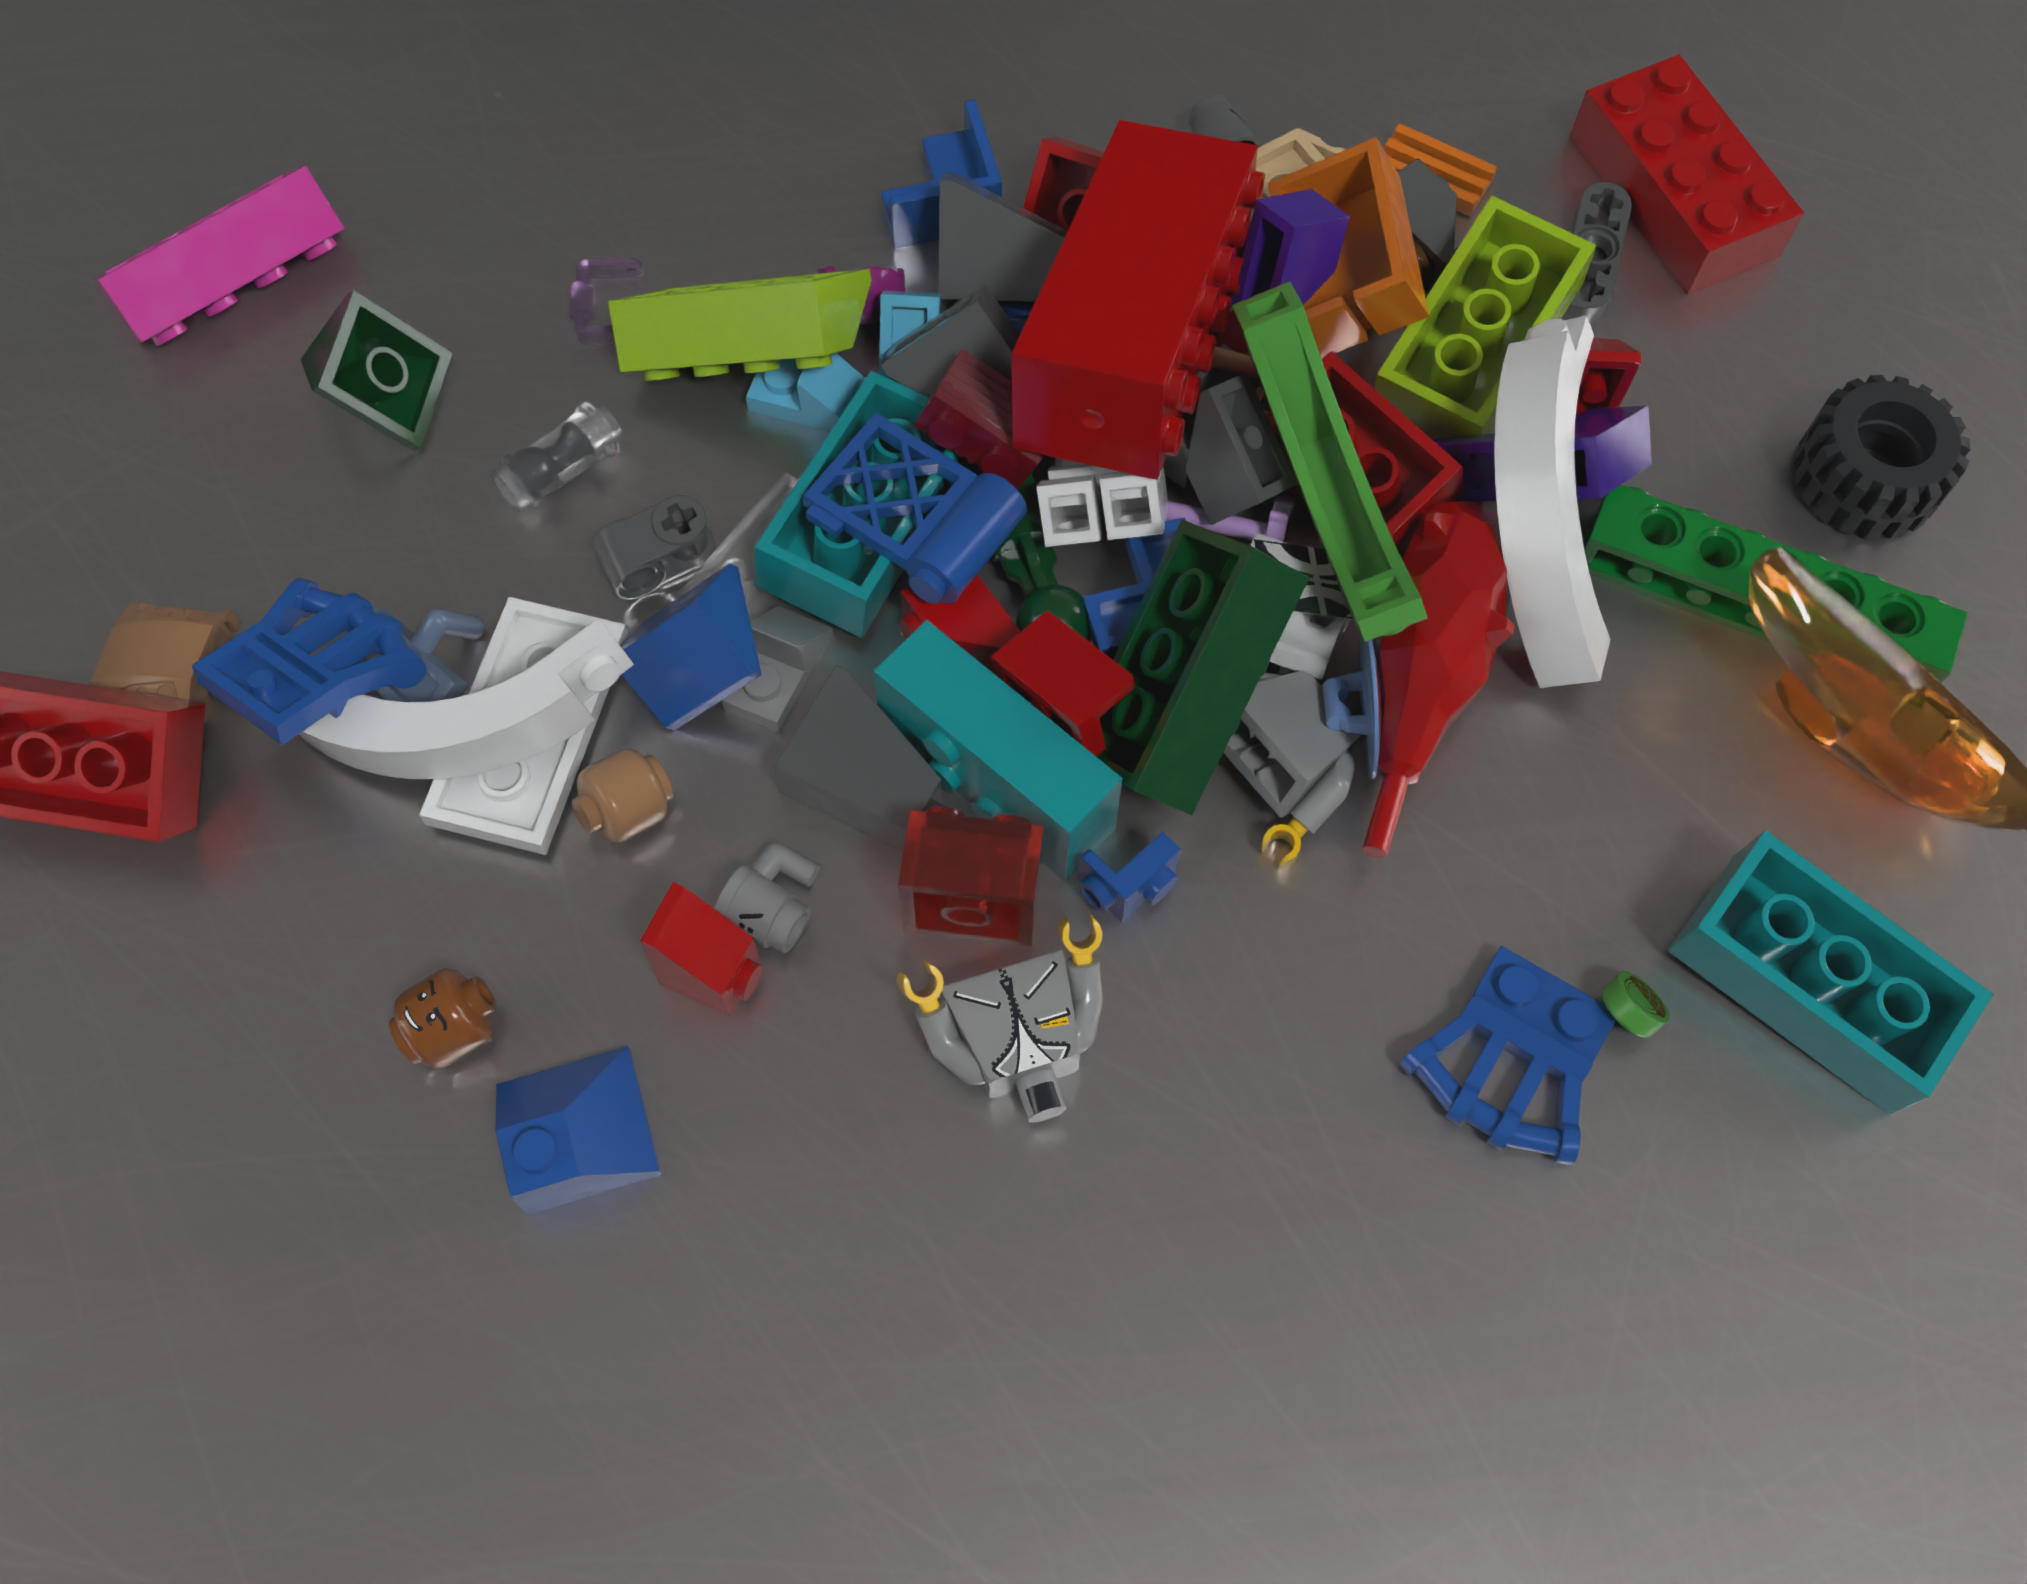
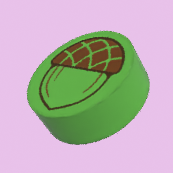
M1621 971L1602 989L1603 1001L1609 1012L1624 1028L1637 1036L1651 1037L1670 1019L1668 1009L1660 996L1644 980L1633 973Z

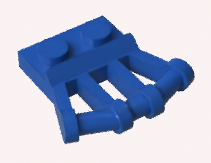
M296 578L290 583L261 621L192 665L199 685L281 745H284L327 714L335 718L339 717L350 698L388 685L402 689L410 688L417 685L426 674V666L419 653L409 649L402 637V625L399 621L386 613H374L371 602L357 593H349L344 596L320 590L316 582L302 578ZM313 613L315 614L314 616H312L296 628L292 629L301 617L307 618L310 617ZM342 632H348L314 656L309 655ZM374 651L383 654L374 659L356 664Z
M1500 946L1461 1015L1431 1038L1426 1039L1413 1048L1398 1064L1409 1077L1414 1074L1419 1077L1447 1111L1445 1118L1459 1126L1465 1121L1489 1135L1487 1142L1499 1150L1503 1151L1507 1146L1553 1155L1555 1163L1572 1166L1576 1162L1580 1148L1581 1132L1578 1124L1582 1082L1592 1068L1593 1062L1616 1019L1602 1002L1507 948ZM1473 1031L1487 1039L1462 1086H1460L1437 1057ZM1504 1049L1528 1063V1066L1504 1110L1500 1111L1479 1099L1478 1095ZM1545 1074L1559 1081L1555 1128L1521 1122L1522 1116Z

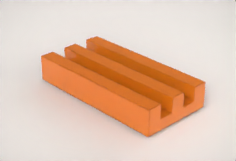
M1401 123L1395 128L1393 137H1389L1384 145V151L1397 172L1408 166L1405 163L1411 164L1419 158L1435 174L1450 182L1448 183L1449 187L1457 194L1456 211L1471 217L1494 180L1497 166Z

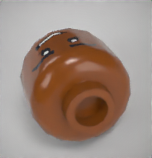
M443 968L398 996L394 1003V1017L389 1021V1029L397 1047L409 1061L414 1064L424 1062L434 1068H445L483 1046L490 1039L493 1032L490 1013L497 1009V1005L490 989L482 979L477 976L468 979L457 970Z

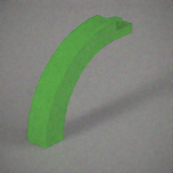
M1291 281L1232 305L1307 509L1348 610L1364 642L1380 636L1397 634L1407 626L1427 619L1421 596L1395 546L1365 476L1328 379L1304 306Z

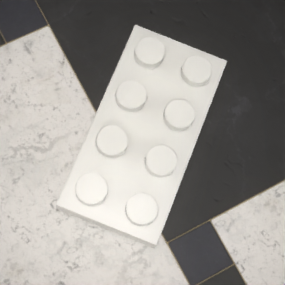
M508 597L469 694L499 684L523 672L592 623L597 617ZM599 618L618 644L622 646L629 638L626 625ZM609 688L597 692L583 703L595 721L559 744L535 756L503 768L476 775L434 779L419 814L424 824L546 855Z

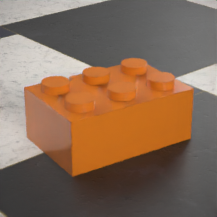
M1377 137L1268 183L1270 197L1313 189L1350 216L1335 272L1303 305L1321 358H1324L1330 351L1337 353L1368 341L1366 331L1372 328L1381 336L1429 317L1400 175Z

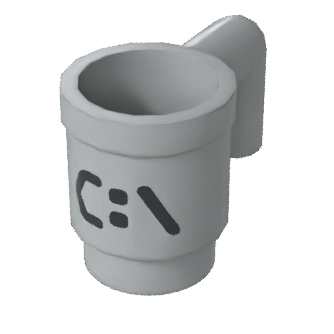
M770 843L751 867L744 864L735 871L723 888L714 909L752 936L755 943L764 948L772 946L783 953H787L801 936L809 920L811 908L798 901L795 893L772 880L780 871L801 884L810 887L816 880L821 865L781 843Z

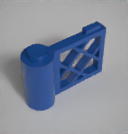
M877 412L803 495V506L808 508L806 511L807 520L836 538L842 531L848 533L906 570L910 577L908 581L911 589L917 596L931 604L939 602L945 604L955 603L1027 513V505L1022 495L1007 480L992 473L976 475ZM879 437L900 450L902 462L868 466L865 452ZM858 461L859 467L852 468ZM939 474L953 483V486L945 495L919 498L914 476ZM896 478L906 479L909 499L875 503L871 481ZM862 483L866 504L842 507L827 496L837 485ZM930 512L927 515V517L923 520L922 513ZM913 514L916 530L903 545L881 532L878 518Z

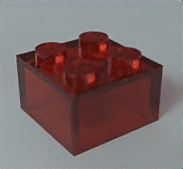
M943 806L931 807L926 812L910 810L898 882L903 931L1032 947L1041 878L1044 825L1031 824L1028 819L1012 814H1001L994 816L992 819L967 817L957 809Z

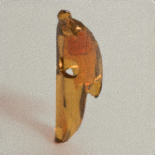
M1782 547L1770 549L1757 557L1750 568V606L1771 645L1790 668L1775 683L1783 707L1793 722L1819 748L1865 781L1907 805L1945 820L1996 831H2027V768L2015 754L1898 643L1835 590L1801 565Z

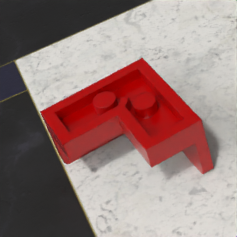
M1048 610L990 656L995 675L1093 755L1097 757L1106 749L1099 717L1134 689L1135 683L1131 673Z

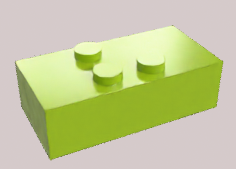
M1491 196L1427 295L1426 303L1429 317L1407 326L1378 371L1374 389L1431 439L1490 434L1495 426L1498 388L1508 344L1524 341L1528 328L1536 327L1538 324L1549 319H1561L1584 283L1596 245L1495 196Z

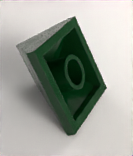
M352 290L347 293L300 360L313 392L415 452L421 449L453 353L357 291Z

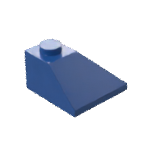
M628 1046L496 1084L495 1131L509 1195L527 1215L661 1175L631 1051Z

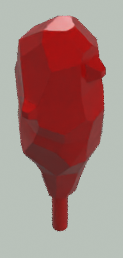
M1472 501L1436 504L1423 513L1402 560L1421 596L1428 618L1407 626L1397 634L1380 636L1374 640L1373 647L1381 695V736L1377 771L1383 777V781L1362 847V851L1366 855L1374 858L1383 859L1387 857L1408 785L1418 782L1447 729L1482 689L1487 681L1497 647L1512 636L1515 625L1506 618L1510 601V590L1507 581V567L1502 553L1498 514Z

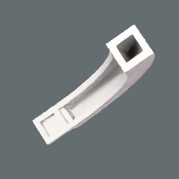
M1587 315L1568 320L1560 318L1546 320L1536 327L1528 328L1524 341L1508 344L1498 388L1494 454L1500 540L1503 559L1507 568V581L1513 609L1539 688L1600 681L1611 640L1598 606L1587 565L1576 494L1574 456L1576 407L1583 370L1594 337Z
M597 618L523 672L484 690L452 699L431 702L390 701L362 694L350 698L339 717L335 718L327 714L298 735L308 744L332 759L355 769L381 776L405 779H447L476 775L503 768L535 756L570 738L594 722V717L583 703L597 692L612 686L619 676L634 664L601 620Z

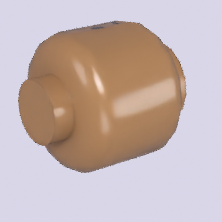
M624 749L580 771L577 779L579 796L572 799L571 803L579 823L587 833L591 834L598 831L608 841L621 843L660 824L664 820L668 811L667 802L672 800L673 790L665 770L652 755L642 756L636 750Z

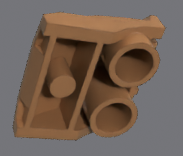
M145 603L128 604L110 632L90 678L89 685L206 703L205 722L212 712L213 702L208 690L198 684L192 665L232 640L234 636L231 632L238 631L241 621L235 612L230 609L214 613L178 607H161Z

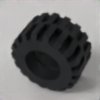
M1870 375L1866 382L1859 378L1847 382L1842 390L1837 388L1829 396L1798 444L1799 448L1795 452L1793 465L1797 466L1798 469L1793 476L1796 486L1806 488L1801 497L1807 506L1816 505L1821 510L1817 515L1827 524L1831 519L1841 524L1839 531L1849 535L1858 530L1863 532L1865 539L1877 540L1883 532L1889 539L1901 537L1907 529L1912 532L1915 531L1932 516L1960 481V477L1966 471L1969 463L1965 456L1971 450L1970 439L1961 436L1966 429L1961 417H1952L1949 413L1953 406L1945 398L1938 401L1930 395L1933 390L1923 384L1919 388L1909 385L1908 378L1895 376L1893 381H1887L1884 375ZM1866 449H1870L1884 455L1895 466H1891L1877 460L1872 455H1870L1866 451Z

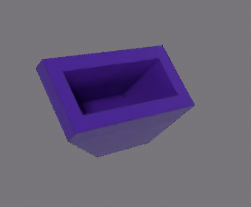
M1313 189L1257 199L1244 250V264L1238 281L1240 289L1238 294H1234L1232 305L1290 281L1304 305L1335 272L1350 216Z

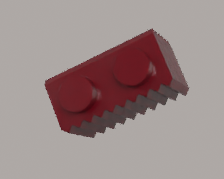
M961 348L940 378L915 422L917 430H925L927 436L931 437L938 445L948 448V450H956L958 457H966L969 464H977L978 469L984 473H992L1004 478L1018 490L1040 463L1043 455L1013 448L1012 382Z

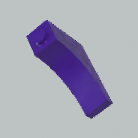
M1648 406L1590 408L1576 415L1574 456L1577 499H1600L1652 465ZM1495 433L1432 439L1463 466L1464 492L1454 502L1496 501Z

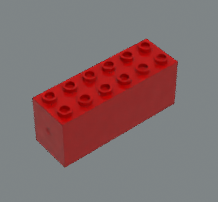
M1124 120L1118 121L1011 353L1014 449L1158 480L1166 456L1176 457L1178 455L1185 426V420L1181 419L1183 412L1193 414L1201 384V378L1197 375L1199 371L1208 373L1210 370L1216 346V336H1213L1214 331L1223 333L1226 328L1231 306V296H1228V294L1239 293L1240 285L1238 281L1244 264V258L1242 257L1252 221L1251 211L1252 208H1255L1256 200L1261 199L1264 187L1265 173L1256 171L1258 145Z

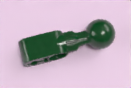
M968 461L961 463L962 466L976 475L984 473L978 469L977 464H969ZM1031 473L1018 489L1026 502L1027 513L991 559L994 562L1000 560L1007 578L1020 584L1025 597L1016 616V625L1020 631L1024 630L1048 610L1087 641L1091 642L1083 596L1070 587L1058 585L1053 570L1057 565L1058 559L1052 546L1045 547L1037 485Z

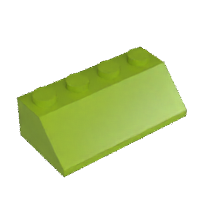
M870 268L675 287L610 300L608 305L620 372L644 371L645 380L652 381L680 376L679 368L693 367L694 377H704L728 373V364L743 363L745 373L779 369V360L795 358L797 369L831 365V354L853 348L872 281Z

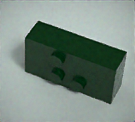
M1181 519L1113 659L1133 675L1135 687L1099 717L1106 749L1097 758L1123 778L1122 784L1133 791L1189 815L1193 814L1231 736L1239 727L1241 716L1259 679L1264 675L1269 666L1270 657L1310 577L1252 546Z

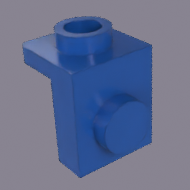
M1162 832L1117 874L1091 849H1088L1079 857L1078 888L1083 897L1096 910L1102 913L1109 910L1123 922L1146 900L1151 905H1155L1176 885L1179 877L1175 873L1181 848Z

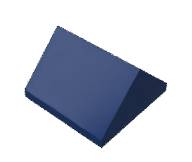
M732 564L726 565L645 620L621 646L634 664L621 675L664 727L672 730L681 727L762 675L739 569Z

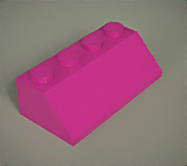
M302 166L281 174L92 279L137 341L142 343L152 338L156 346H159L187 330L182 321L184 318L201 309L207 317H210L236 303L238 300L233 291L250 281H253L256 287L260 289L288 273L283 263L303 253L306 260L310 261L331 250L337 245L332 235L345 228L308 168Z

